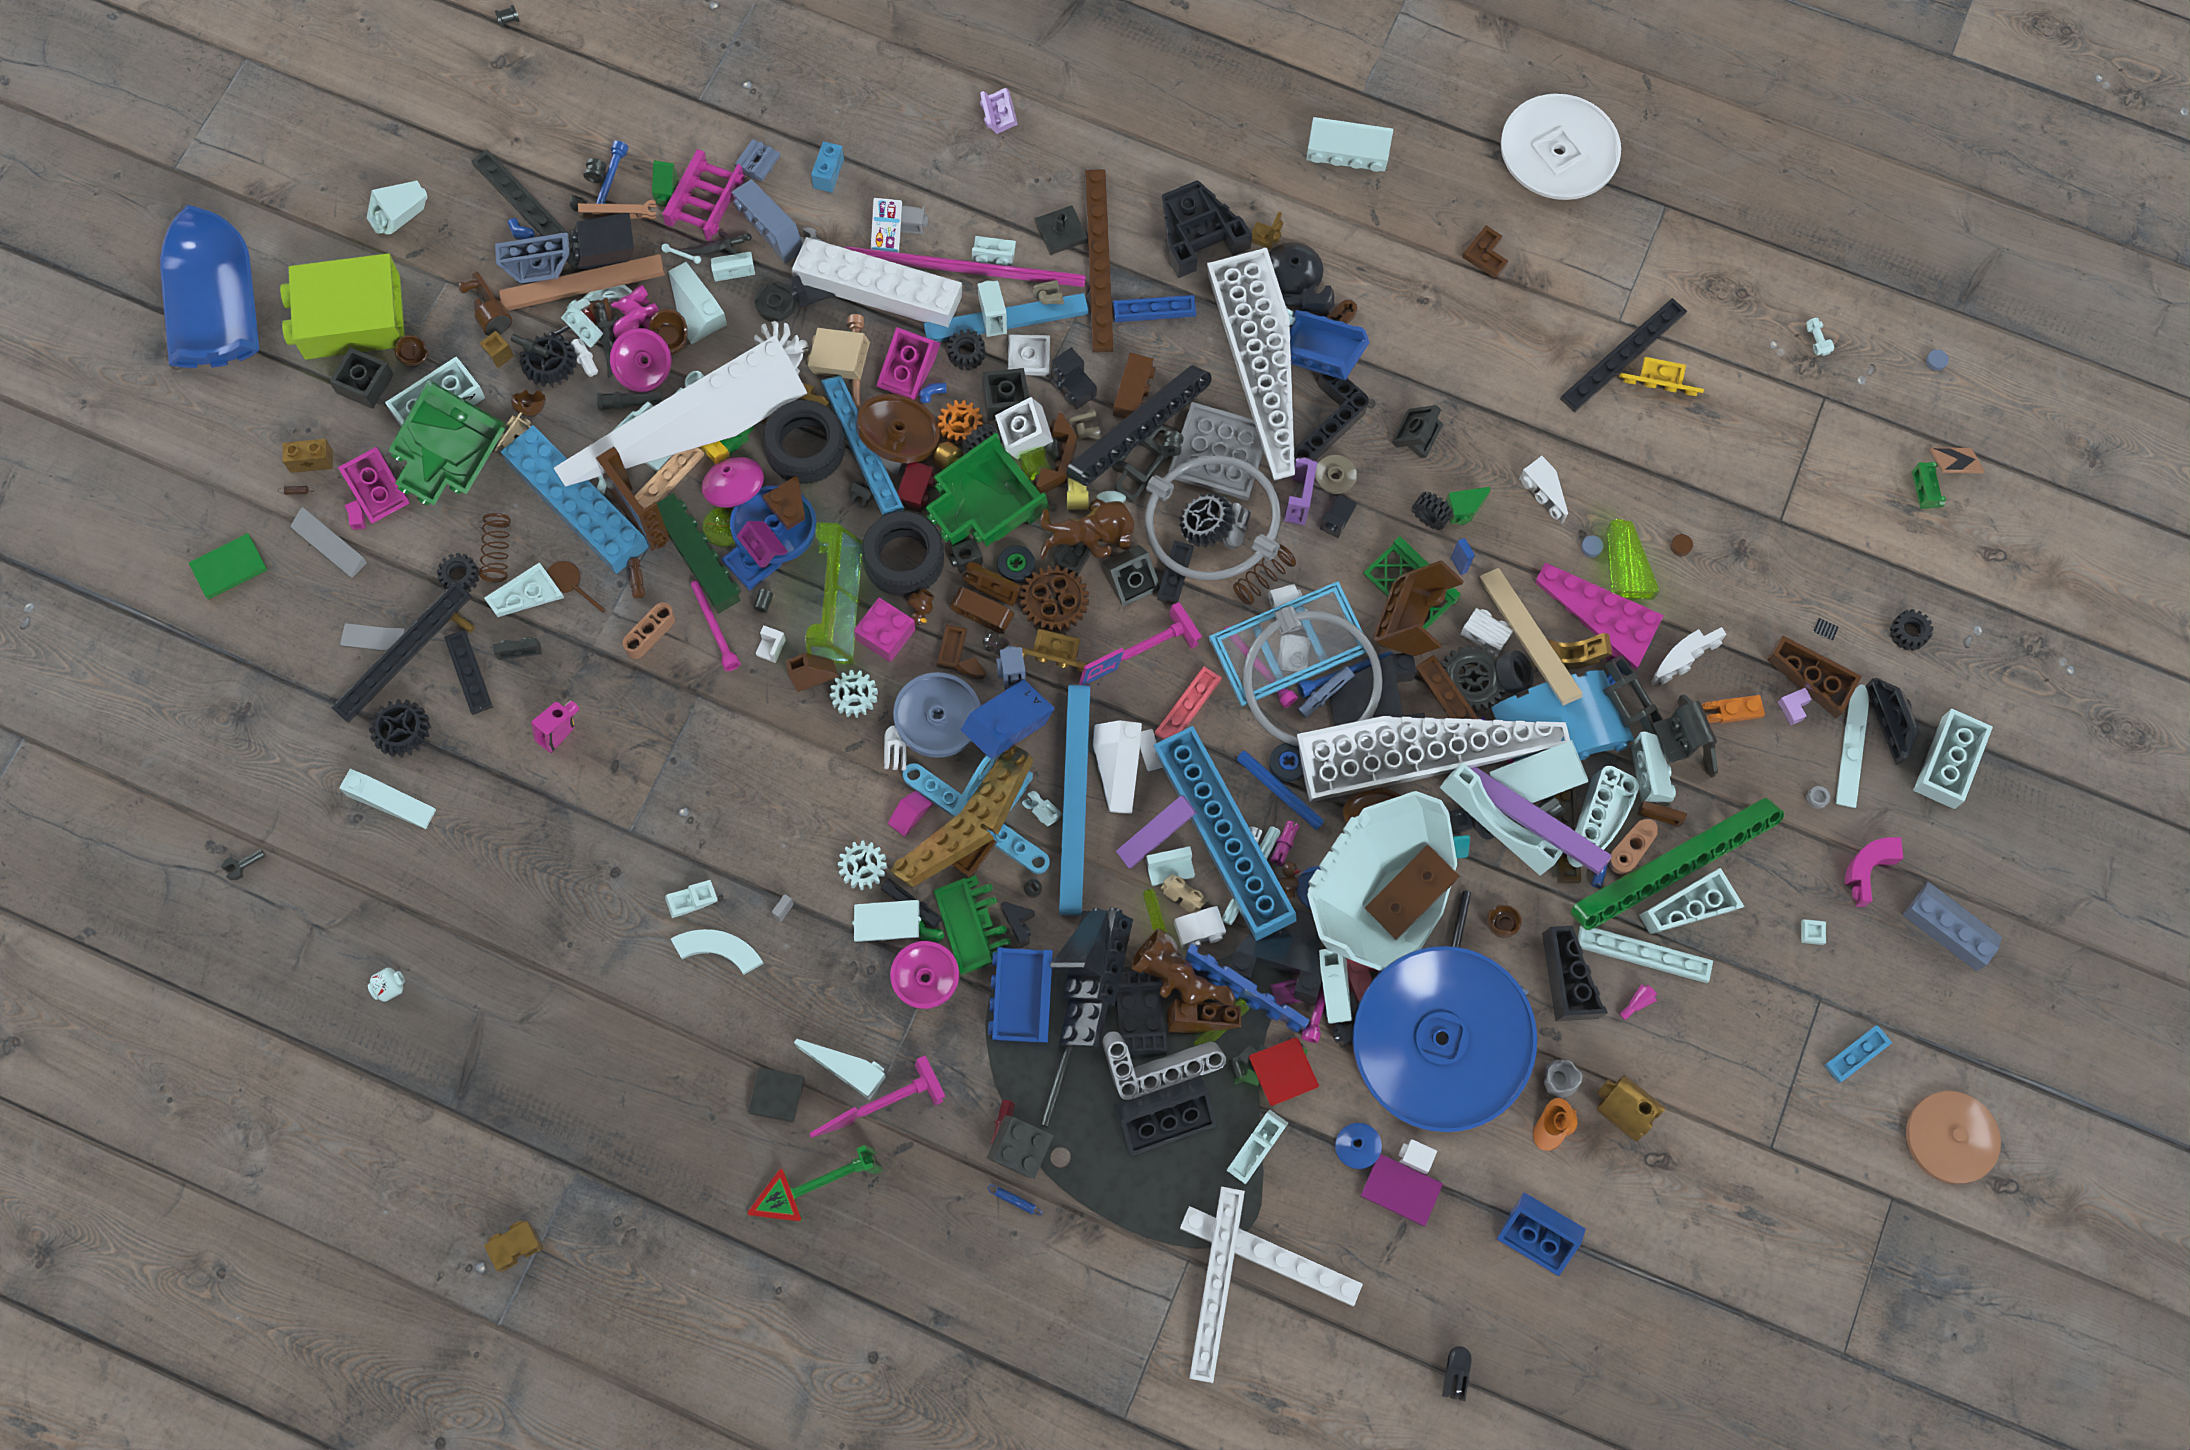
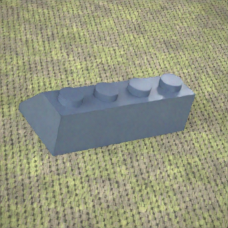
M1926 882L1902 914L1975 971L1980 970L1989 963L1999 949L2002 940L1999 934L1930 882Z

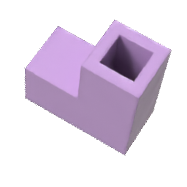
M1806 688L1782 697L1778 703L1790 725L1804 720L1806 714L1802 706L1808 704L1812 699Z

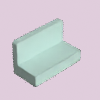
M751 252L711 259L715 282L755 275Z
M1190 846L1146 857V865L1152 886L1163 885L1164 881L1171 874L1179 876L1184 880L1195 877Z

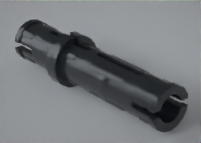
M890 878L881 886V890L897 902L917 900ZM919 901V917L935 929L941 922L942 917L927 907V903Z

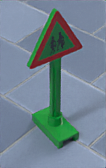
M863 1145L856 1148L859 1157L853 1159L851 1163L793 1189L790 1187L784 1169L781 1168L748 1210L747 1215L801 1222L803 1219L796 1203V1198L854 1172L859 1173L863 1170L872 1174L882 1172V1166L874 1164L873 1155L877 1153L875 1149Z

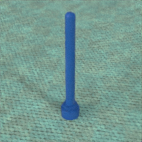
M613 141L611 147L612 159L596 204H605L619 161L626 156L629 148L624 142Z
M1387 651L1377 656L1380 661L1394 653ZM1367 659L1348 668L1355 674L1370 667L1371 662L1370 659ZM1339 671L1314 681L1305 679L1298 682L1297 688L1301 697L1311 696L1310 694L1313 691L1315 692V689L1322 687Z

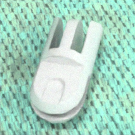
M894 725L889 727L885 733L884 769H889L890 754H892V770H897L899 754H901V770L905 771L906 745L900 739Z

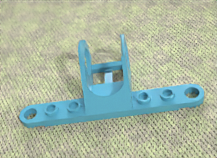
M986 755L973 774L963 794H960L919 764L907 765L906 770L903 771V779L908 786L915 789L952 817H955L961 813L1000 755L992 760ZM911 770L919 771L920 777L917 780H910L908 778ZM1031 771L1028 772L1011 809L1024 794L1026 787L1033 779ZM1005 824L1002 825L998 835L988 829L986 830L998 842L995 845L996 848L1020 865L1026 867L1032 873L1042 874L1048 870L1050 863L1048 855ZM1037 857L1043 858L1045 861L1044 866L1041 868L1034 867L1032 864L1033 859Z

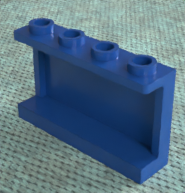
M1296 310L1294 312L1296 322L1290 329L1291 364L1346 380L1370 343L1366 330L1360 326L1355 327L1342 321L1328 319L1325 316L1320 317L1307 311Z
M998 947V952H993L992 966H997L996 975H992L991 989H995V998H990V1012H994V1020L989 1021L988 1035H993L992 1040L1048 1043L1052 974L1050 965L1053 950Z

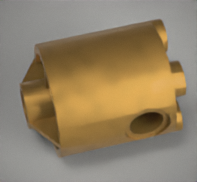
M1625 1074L1616 1083L1608 1079L1597 1092L1601 1096L1602 1101L1597 1106L1596 1111L1636 1142L1649 1132L1654 1125L1652 1122L1666 1109Z

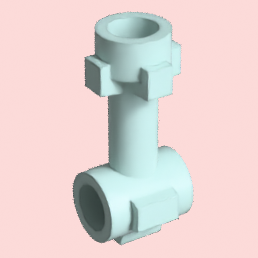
M1818 318L1807 321L1806 329L1808 332L1813 333L1817 342L1813 345L1816 356H1825L1834 351L1832 340L1825 341L1820 328H1823L1822 321H1819Z

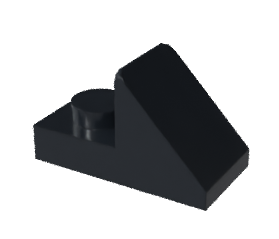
M1005 901L1000 903L1001 911L1020 947L1028 945L1031 933L1027 925H1022L1021 923L1033 918L1035 911Z

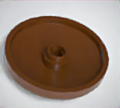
M883 394L870 398L861 406L856 419L857 433L864 445L876 455L893 462L914 463L926 459L933 453L940 437V429L933 414L919 402L901 395Z

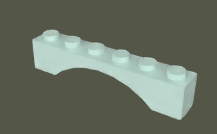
M1465 763L1460 764L1452 771L1440 786L1447 795L1537 874L1542 875L1555 865L1563 853L1532 831L1523 828L1505 816L1488 797L1480 777Z

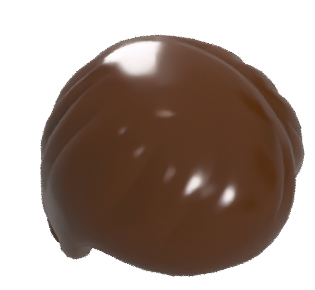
M662 309L651 317L649 330L659 334L665 340L671 355L681 351L687 342L685 318L673 309Z

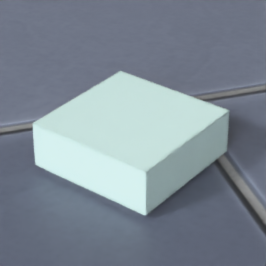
M1803 919L1801 921V943L1824 945L1826 943V922Z

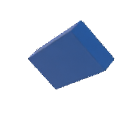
M1465 538L1457 541L1451 555V560L1460 575L1468 572L1475 556Z

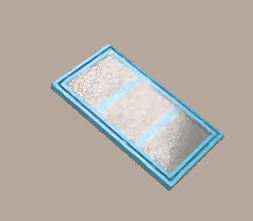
M1338 581L1209 636V641L1213 645L1241 707L1248 704L1243 685L1244 665L1248 652L1260 633L1277 620L1275 612L1289 606H1293L1295 613L1322 611L1337 615L1362 631ZM1300 620L1301 626L1288 633H1282L1280 628L1268 637L1256 655L1252 670V687L1255 699L1259 700L1367 652L1350 632L1328 621Z

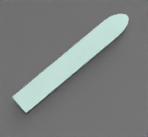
M1859 685L1855 689L1848 703L1836 797L1837 805L1856 808L1868 715L1869 698L1865 685Z

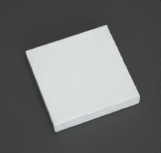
M1009 335L1008 369L1024 368L1025 375L1049 376L1050 335Z

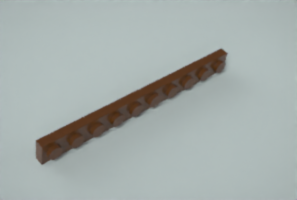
M1105 169L1085 170L1093 352H1113Z

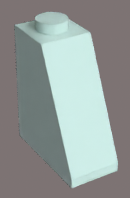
M984 281L979 283L978 296L986 336L1007 334V315L999 282Z

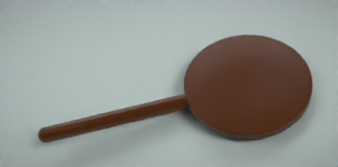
M559 561L548 568L547 574L561 593H568L575 589L601 612H605L601 605L577 586L580 581V572L573 563Z

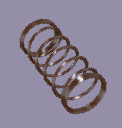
M488 513L483 516L482 520L485 523L482 526L485 534L481 540L485 544L481 547V552L484 555L480 558V562L484 566L480 568L479 576L488 582H502L508 578V574L503 571L508 566L503 563L484 564L482 559L485 556L494 559H507L509 556L502 552L486 554L483 551V547L487 545L493 548L505 549L509 547V544L501 541L486 543L483 538L485 535L495 538H507L510 534L505 531L486 532L484 527L489 525L506 528L511 525V519L502 513ZM502 517L507 519L508 522L504 520L487 521L485 518ZM490 533H505V534H508V535H507V536H495V535H492V534H490ZM501 543V544H505V545H507V546H505V547H498V546H493V545H490V544ZM491 554H502V555H506L507 557H494V556H490V555H491ZM489 565H503V566H506V567H505V568H494V567H490ZM495 572L503 574L505 577L491 578L483 573Z
M1279 544V548L1284 550L1289 557L1282 551H1279V549L1277 556L1287 566L1294 567L1296 565L1294 555L1288 548ZM1264 557L1262 558V564L1254 565V572H1246V579H1238V582L1233 584L1236 595L1248 605L1254 603V598L1251 592L1243 584L1239 583L1241 580L1246 581L1256 595L1261 596L1260 590L1248 580V573L1255 574L1261 585L1266 589L1270 588L1267 581L1256 573V566H1262L1267 575L1273 581L1278 582L1276 575L1264 565ZM1271 559L1276 569L1280 573L1286 574L1283 566L1275 559ZM1275 563H1277L1284 572H1282ZM1259 577L1266 583L1267 586H1265V585L1262 583V581L1259 579ZM1242 590L1245 591L1250 600L1243 594Z

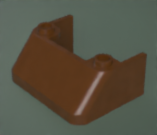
M1442 560L1399 576L1393 582L1373 635L1374 641L1380 646L1412 656L1422 655L1423 653L1441 648L1442 644L1423 628L1430 607L1440 605L1444 601L1448 589L1460 586L1464 581Z

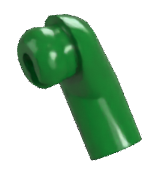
M922 920L919 921V938L921 941L939 943L943 940L944 932L941 929H928Z

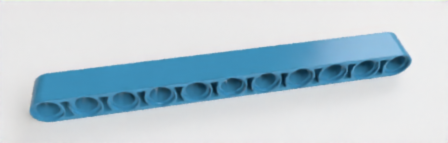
M1068 685L1059 915L1065 916L1082 915L1090 685Z

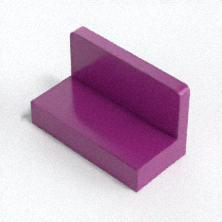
M748 521L736 536L759 567H766L775 555H786L788 552L764 521Z

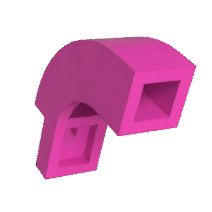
M1887 837L1875 840L1859 851L1850 861L1845 875V885H1854L1852 897L1856 901V907H1865L1872 902L1870 883L1872 868L1876 865H1896L1903 859L1901 837Z

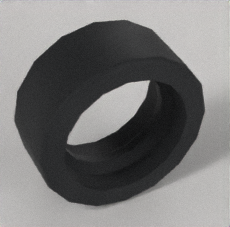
M1514 650L1498 657L1496 662L1497 675L1505 690L1516 694L1532 687L1534 682L1533 669L1529 660L1521 651Z

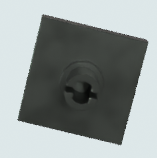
M1073 205L1035 218L1036 226L1050 255L1088 242V237Z

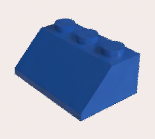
M1523 1192L1506 1220L1497 1240L1560 1276L1581 1245L1586 1228Z

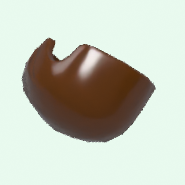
M414 335L401 337L397 340L394 347L397 360L407 367H416L422 364L428 355L424 341Z
M525 389L520 394L515 393L511 398L513 409L517 413L521 412V415L528 417L536 416L542 412L546 401L545 394L539 390H536L534 394H530Z
M1497 905L1494 909L1489 910L1487 925L1495 936L1509 938L1520 930L1522 918L1515 908L1508 905Z

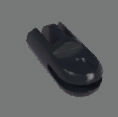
M1456 1346L1449 1352L1442 1397H1450L1451 1399H1459L1465 1402L1472 1355L1463 1346Z

